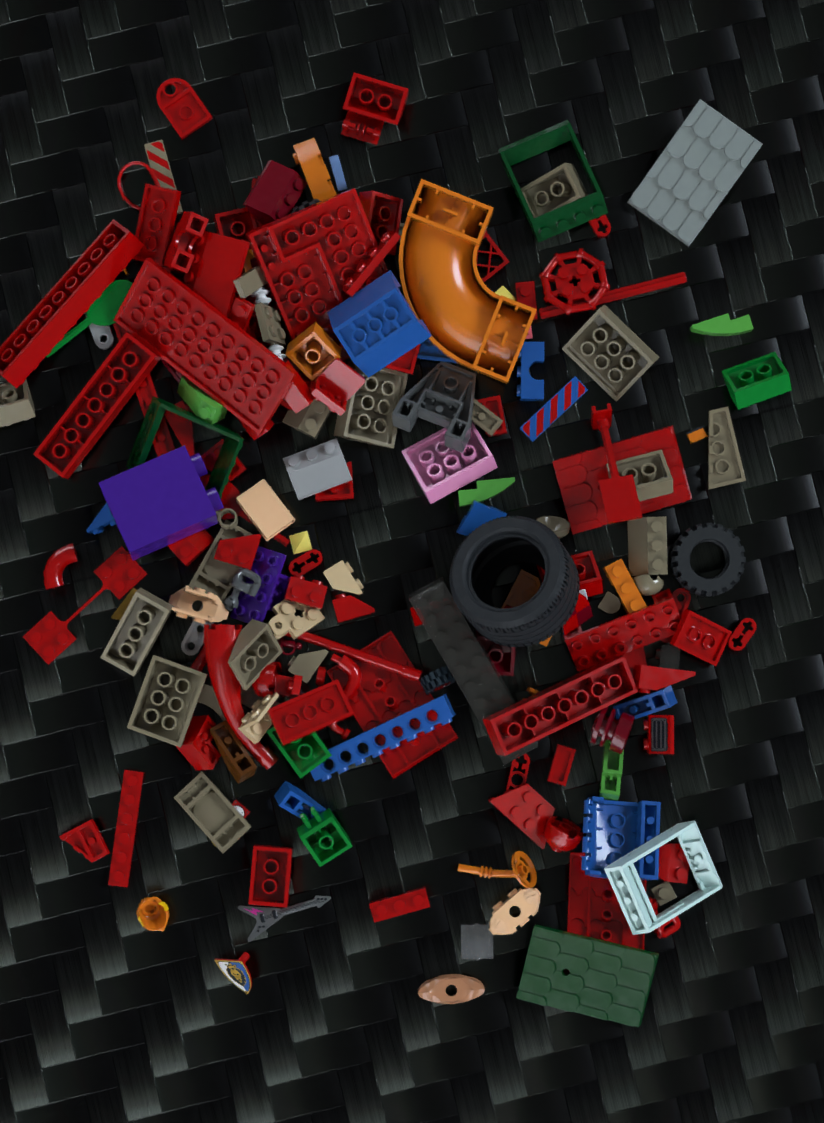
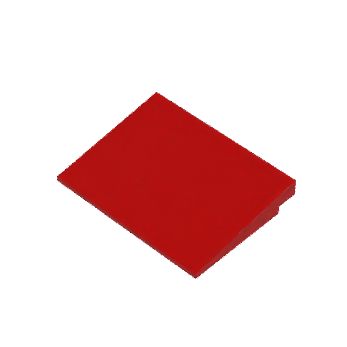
M355 188L245 233L256 261L265 277L266 285L274 304L281 315V320L290 342L316 322L339 346L341 345L332 329L327 312L351 297L342 291L344 282L357 272L356 268L361 262L366 261L369 257V251L373 247L378 246ZM384 259L358 291L388 272ZM340 356V359L342 361L348 359L346 357Z

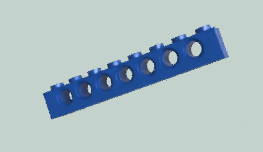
M444 694L329 748L328 750L332 756L328 759L334 762V767L328 768L325 760L311 771L314 781L320 779L321 782L332 778L331 774L338 771V774L349 770L348 766L353 763L358 766L366 762L365 758L370 755L375 758L383 754L382 750L389 747L392 750L400 746V741L406 739L409 742L417 738V733L424 731L426 734L435 729L434 725L441 723L443 726L452 722V717L456 714L447 695ZM430 710L437 712L438 717L436 720L429 718L428 713ZM413 718L420 721L419 728L412 726L411 720ZM396 726L402 728V736H397L394 733ZM381 734L385 737V744L378 743L377 735ZM360 743L368 745V752L360 750ZM343 751L350 752V760L343 758Z

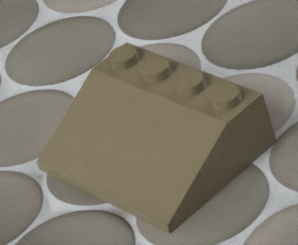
M606 305L600 307L562 348L616 402L659 359V356Z
M348 361V366L365 378V383L347 401L346 411L341 416L337 415L333 436L394 448L398 428L393 426L392 413L399 400L405 394L408 374L383 368L371 377H368L353 361Z
M153 655L127 728L181 748L208 674Z

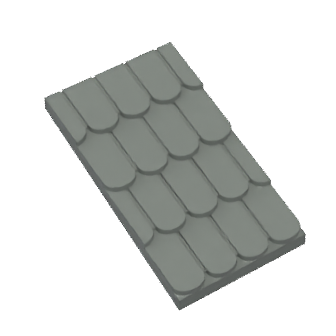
M700 99L627 203L689 247L763 144Z

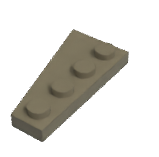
M728 407L709 411L708 490L746 481Z

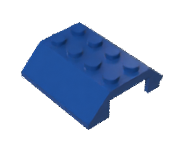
M596 796L588 797V800H584V814H587V817H583V833L586 834V837H583L582 853L586 854L582 856L581 870L585 871V875L608 879L604 870L606 866L660 834L661 802L643 800L638 803L612 801ZM659 848L633 863L640 880H658Z

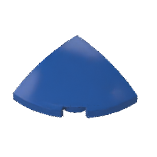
M474 500L456 532L469 536V533H472L478 526L490 520L504 517L507 513Z

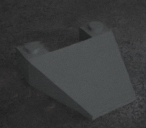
M441 361L399 400L392 413L393 426L411 432L417 419H424L447 428L445 446L463 453L471 437L476 373Z

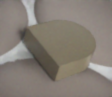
M607 591L598 608L608 614H613L619 610L621 603L617 596Z

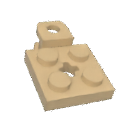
M284 599L271 609L276 616L268 622V625L273 631L276 640L282 638L287 633L295 640L322 622L325 617L317 608ZM296 609L302 612L303 617L295 616Z

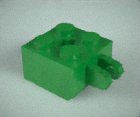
M312 806L310 812L314 818L308 820L306 814L301 813L299 816L304 824L297 828V832L303 844L319 867L353 846L349 836L329 808L319 814L315 807Z

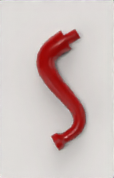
M334 653L330 660L339 664L337 669L348 675V681L343 691L349 701L360 686L362 679L361 670L357 663L345 654L342 658ZM336 723L329 726L343 740L347 739L351 731L341 728Z

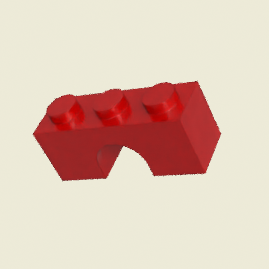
M184 211L163 266L179 273L188 274L195 256L191 254L192 247L195 241L203 236L209 219L194 212Z
M424 886L397 896L371 901L369 906L375 923L429 908L430 902Z

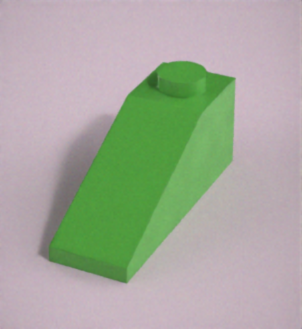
M184 375L181 377L177 393L196 416L210 424L225 418L227 409L223 405L215 401Z

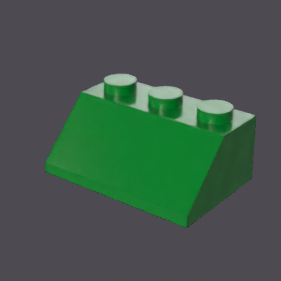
M776 352L722 370L729 394L738 410L792 390L789 373Z

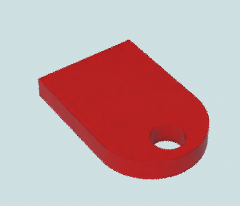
M171 78L164 81L158 88L156 95L157 103L182 140L213 119L191 85L185 80ZM169 85L176 88L175 92L171 95L165 92L166 87Z

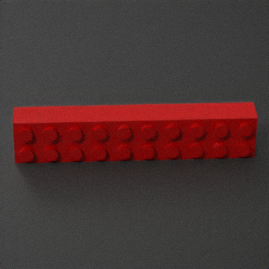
M113 219L0 346V375L16 389L23 384L30 373L50 354L54 346L64 338V335L70 328L75 326L78 319L89 310L94 301L114 282L118 274L127 267L133 257L139 254L144 244L128 229Z

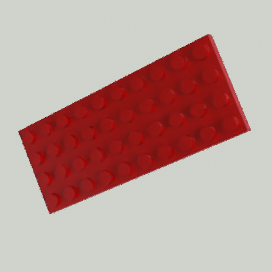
M150 257L145 259L114 318L117 324L259 435L266 429L298 374L296 370Z

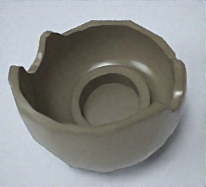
M648 574L633 578L640 594L644 596L655 595L664 586V580L658 575L655 580Z

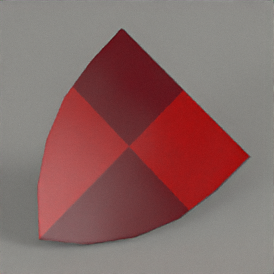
M580 593L573 614L562 627L564 636L593 617L589 601Z

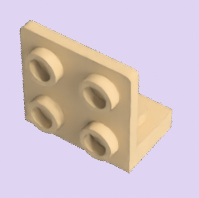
M277 692L272 695H266L262 700L258 699L251 706L253 710L241 719L242 724L238 729L254 744L260 741L272 725L267 711L279 697Z

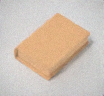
M262 479L236 498L237 504L266 542L295 522V518L290 513V510L286 508L265 479Z

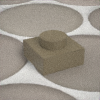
M663 881L650 888L659 906L677 898L672 886L667 881Z

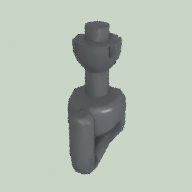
M240 568L231 582V586L234 589L231 595L224 600L225 608L232 611L233 608L238 607L240 592L255 597L261 586V577L249 569ZM245 576L252 579L254 583H247L245 580Z

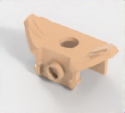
M185 585L184 588L171 595L169 599V604L174 606L172 610L177 613L176 616L187 619L189 616L195 618L194 621L201 624L226 620L229 612L217 595L211 592L206 594V590L195 587L193 590L190 586ZM201 601L203 603L202 610L194 611L193 603Z
M514 888L507 894L509 898L506 901H499L492 907L494 911L489 921L488 930L493 935H508L516 932L518 925L521 927L530 920L528 917L530 915L534 916L539 909L541 893L537 888H525L523 890L521 888L518 890ZM512 906L520 908L521 913L518 917L510 915L509 910Z

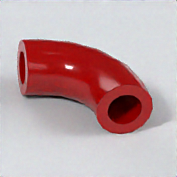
M74 543L57 549L48 558L43 571L46 590L63 586L64 569L67 565L78 562Z

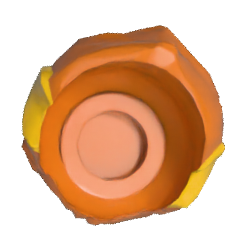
M158 897L142 899L136 913L142 927L149 931L163 932L170 916L167 904Z

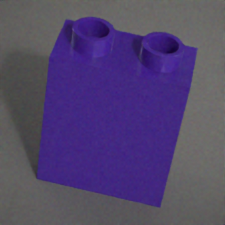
M185 445L99 482L102 494L133 561L218 524L216 511L224 508L215 487L205 490L200 480V477L208 474L203 459L199 453L189 456Z

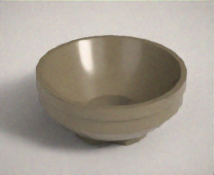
M543 516L537 519V521L550 528L559 539L569 533L570 523L566 519L557 516Z

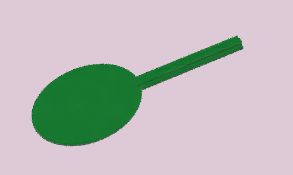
M115 280L90 306L87 311L88 317L64 335V338L54 346L46 357H50L92 323L98 326H108L116 323L114 318L133 283L128 280Z

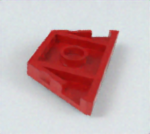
M521 784L513 790L510 789L505 791L504 794L488 800L541 849L545 848L544 829L549 817L553 816L555 808L529 784Z

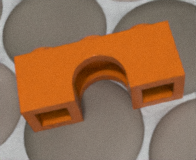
M622 558L603 568L608 580L618 593L621 604L627 614L647 607Z

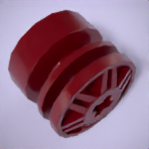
M608 706L602 709L596 716L591 730L590 743L596 744L598 737H601L600 747H603L605 742L609 740V750L622 754L635 716L623 712L620 718L616 719V709L614 708L610 716L607 715Z

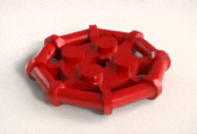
M582 248L575 251L553 254L549 264L539 274L545 302L556 306L564 311L566 315L586 310L594 311L605 293L610 290L604 267L606 264L604 261H600L583 251ZM577 258L576 263L565 265L563 262L564 260ZM582 259L593 265V267L589 269L587 265L581 264ZM558 264L560 267L556 276L552 275L551 272ZM598 272L600 283L594 282L593 274ZM572 279L580 281L577 283V286H574L573 283L569 282L572 281ZM549 282H555V291L551 292ZM593 289L598 290L595 296L591 299L589 297L590 292L593 291ZM557 297H565L568 303L565 304L564 302L557 299ZM582 300L585 301V303L572 305L573 302Z

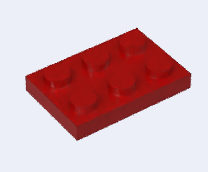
M685 609L670 644L711 665L717 666L732 631L691 610Z

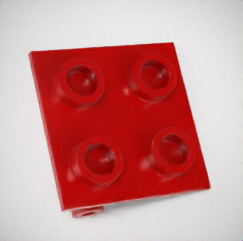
M348 111L346 119L343 121L341 135L377 145L384 122Z

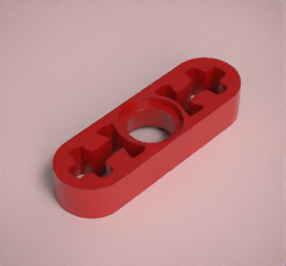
M518 752L513 756L506 791L509 790L510 786L513 788L519 786L512 783L511 779L515 774L522 776L523 781L521 784L526 783L530 758L524 752ZM521 755L527 760L526 764L523 763L521 769H525V773L513 771L514 767L518 768L519 763L516 762V758H520Z

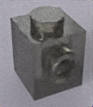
M666 641L665 645H660L659 649L656 648L655 660H658V667L679 670L681 649Z

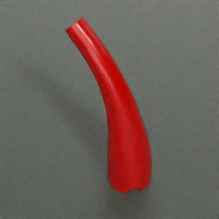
M204 624L205 657L212 687L219 706L228 724L243 746L268 770L277 762L279 757L268 745L263 746L260 741L254 744L238 729L242 724L241 719L245 716L241 705V685L229 666L228 660L238 635L242 630V625L237 624L235 629V625L211 624V628H209V624Z

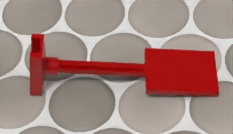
M607 403L606 409L596 411L595 406H591L592 430L598 429L601 431L611 475L610 479L598 481L608 524L642 518L633 474L619 476L609 434L612 422L611 403Z

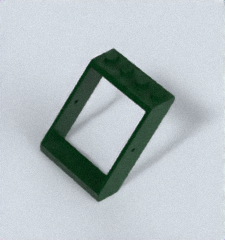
M568 120L498 149L503 167L538 243L608 213L600 187ZM571 141L594 193L533 218L510 166Z
M153 397L126 467L131 469L145 463L164 412L168 410L226 436L205 490L215 487L221 499L244 439L234 430L217 423L210 424L188 410Z

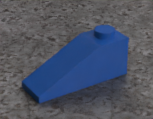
M670 685L651 691L650 694L646 693L615 705L613 708L616 709L617 719L620 718L623 712L633 715L635 719L670 708L678 702Z
M287 781L282 784L274 795L280 807L299 818L301 813L306 814L308 820L314 818L310 812L312 806L315 807L319 814L327 810L302 790Z

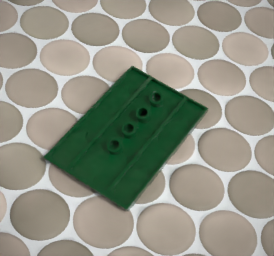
M535 925L516 998L606 1021L610 1020L628 1026L639 1027L641 1026L659 953Z

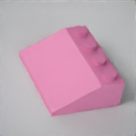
M473 422L471 437L463 453L445 446L447 428H443L401 451L430 504L498 468L492 453Z

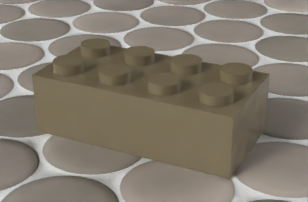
M139 588L135 592L100 658L135 676L140 671L174 606Z

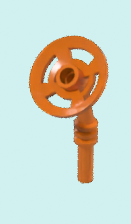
M517 851L512 855L513 870H493L492 867L488 869L487 866L484 868V866L458 865L459 872L476 874L479 877L484 876V878L488 876V879L491 877L517 878L519 883L525 888H532L537 882L535 866L529 856L522 851ZM528 873H530L529 882L527 881Z

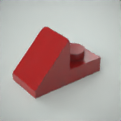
M277 675L274 693L277 692L280 696L288 699L299 696L303 676L294 675L289 677Z

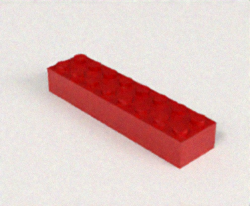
M126 332L33 455L62 478L69 479L161 357L133 335Z
M613 656L482 720L496 754L507 756L637 693L638 689L625 657Z

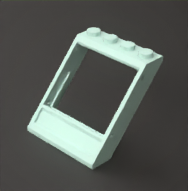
M695 820L674 825L604 868L633 935L652 932L723 887ZM677 837L699 889L656 915L633 863Z

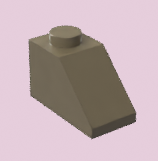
M325 649L299 654L297 658L293 656L288 663L290 667L288 671L294 675L303 676L302 681L308 684L329 651Z

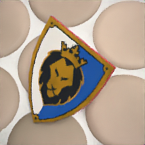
M244 952L238 960L215 958L214 960L222 973L235 986L248 994L252 988V978L245 963L250 958V955Z

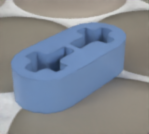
M331 156L329 160L338 192L346 190L347 185L339 156Z

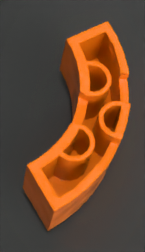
M315 138L293 145L295 153L292 154L296 165L300 164L312 198L323 201L337 195L331 180L327 181L331 178Z

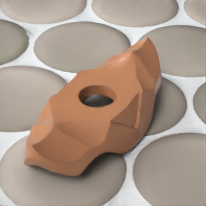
M461 974L437 976L422 983L418 989L420 998L439 1004L467 1002L481 996L485 992V987L480 980ZM449 985H454L457 988V993L453 996L446 993V987Z

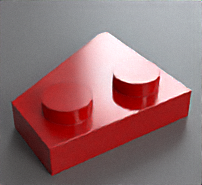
M254 534L219 540L214 559L251 570L262 535Z

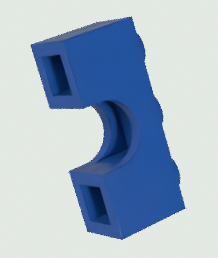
M524 342L518 356L520 358V366H517V377H520V385H517V396H520V401H543L544 380L532 378L529 374V368L533 364L544 363V342Z

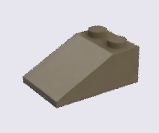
M570 163L558 166L521 188L533 218L588 195L574 164Z
M252 619L240 631L228 664L241 687L246 691L258 679L261 671L267 665L273 663L283 650L269 625Z

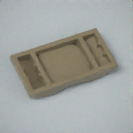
M226 519L225 522H224V524H226V525H229V524L232 523V522L228 521L227 519ZM239 526L231 530L221 527L188 586L192 589L195 587L204 589L206 594L208 592L214 593L224 603L225 598L233 588L231 586L232 579L242 567L214 559L219 540L253 534Z
M202 771L174 797L222 853L226 852L251 828V825Z

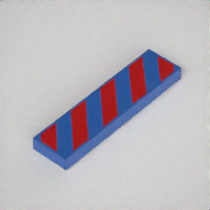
M575 376L519 429L531 442H534L582 397L588 389Z

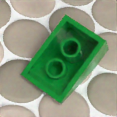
M274 726L267 731L300 779L332 756L316 732L282 746Z

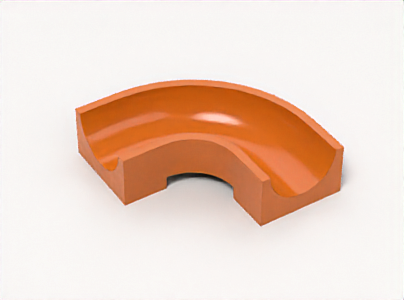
M421 179L407 213L399 247V272L405 299L418 320L422 319L432 334L428 339L442 353L462 366L507 384L537 309L494 293L484 284L479 275L476 262L477 253L493 215L494 208Z

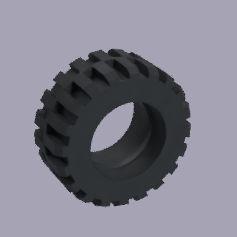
M697 524L687 529L674 542L670 553V568L673 570L672 575L674 579H677L678 584L688 590L689 593L701 597L716 596L730 590L738 583L745 569L743 568L744 563H746V557H744L743 553L745 550L739 542L740 539L733 534L732 530L726 529L720 524ZM702 542L715 543L723 550L725 555L723 570L712 578H704L697 575L690 565V554L693 548Z

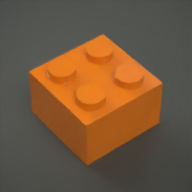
M314 322L287 344L285 355L312 381L335 358L340 359L342 348Z

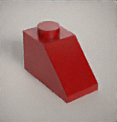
M346 593L336 595V599L332 600L338 623L376 613L373 607L351 595L347 596Z

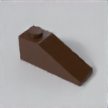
M225 720L211 728L209 731L236 782L239 784L252 777L257 766L227 721Z

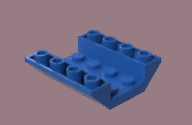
M391 270L355 293L353 297H349L327 312L332 329L353 363L368 377H371L432 336L423 320H418L400 292L399 288L401 285Z

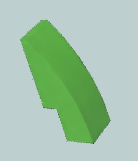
M728 313L690 327L691 332L709 336L740 335L751 332L754 329L749 314L730 320Z
M515 477L476 481L477 489L459 490V507L470 506L474 500L481 503L495 497L515 482Z
M607 740L603 751L599 797H604V800L618 801L624 750L622 754L609 750L610 741Z

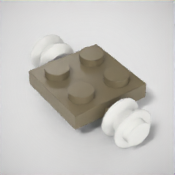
M261 287L252 293L251 297L256 299L253 304H255V312L263 342L269 344L270 347L267 349L283 360L286 355L281 354V351L284 349L283 346L286 345V334L281 327V315L276 308L268 306L272 301L271 298H267L269 290Z

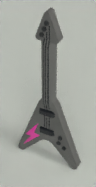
M316 895L314 899L294 904L287 908L239 905V910L253 916L257 921L248 937V942H251L283 916L315 906L320 908L331 899V896Z

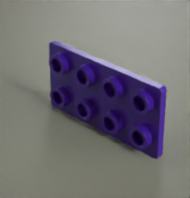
M258 547L251 571L261 577V586L255 597L240 592L238 607L233 608L230 615L231 618L245 623H249L252 619L264 622L267 610L272 611L271 609L275 605L283 601L289 578L281 574L286 559L285 554ZM245 576V580L247 583H254L252 579Z

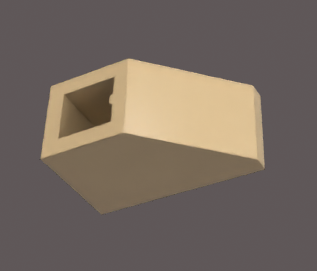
M341 560L323 572L334 590L356 595L363 594L361 589L364 587L358 578L354 579L351 575L354 571L348 562L344 563Z

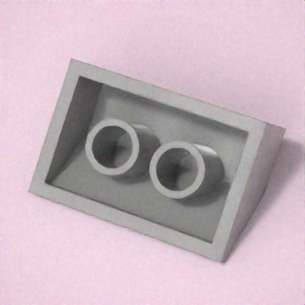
M337 438L283 458L298 500L352 480Z

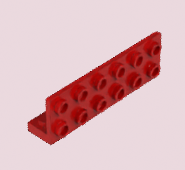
M670 589L652 595L653 605L582 631L579 625L565 635L564 639L577 671L597 665L613 656L623 655L674 635L681 616Z

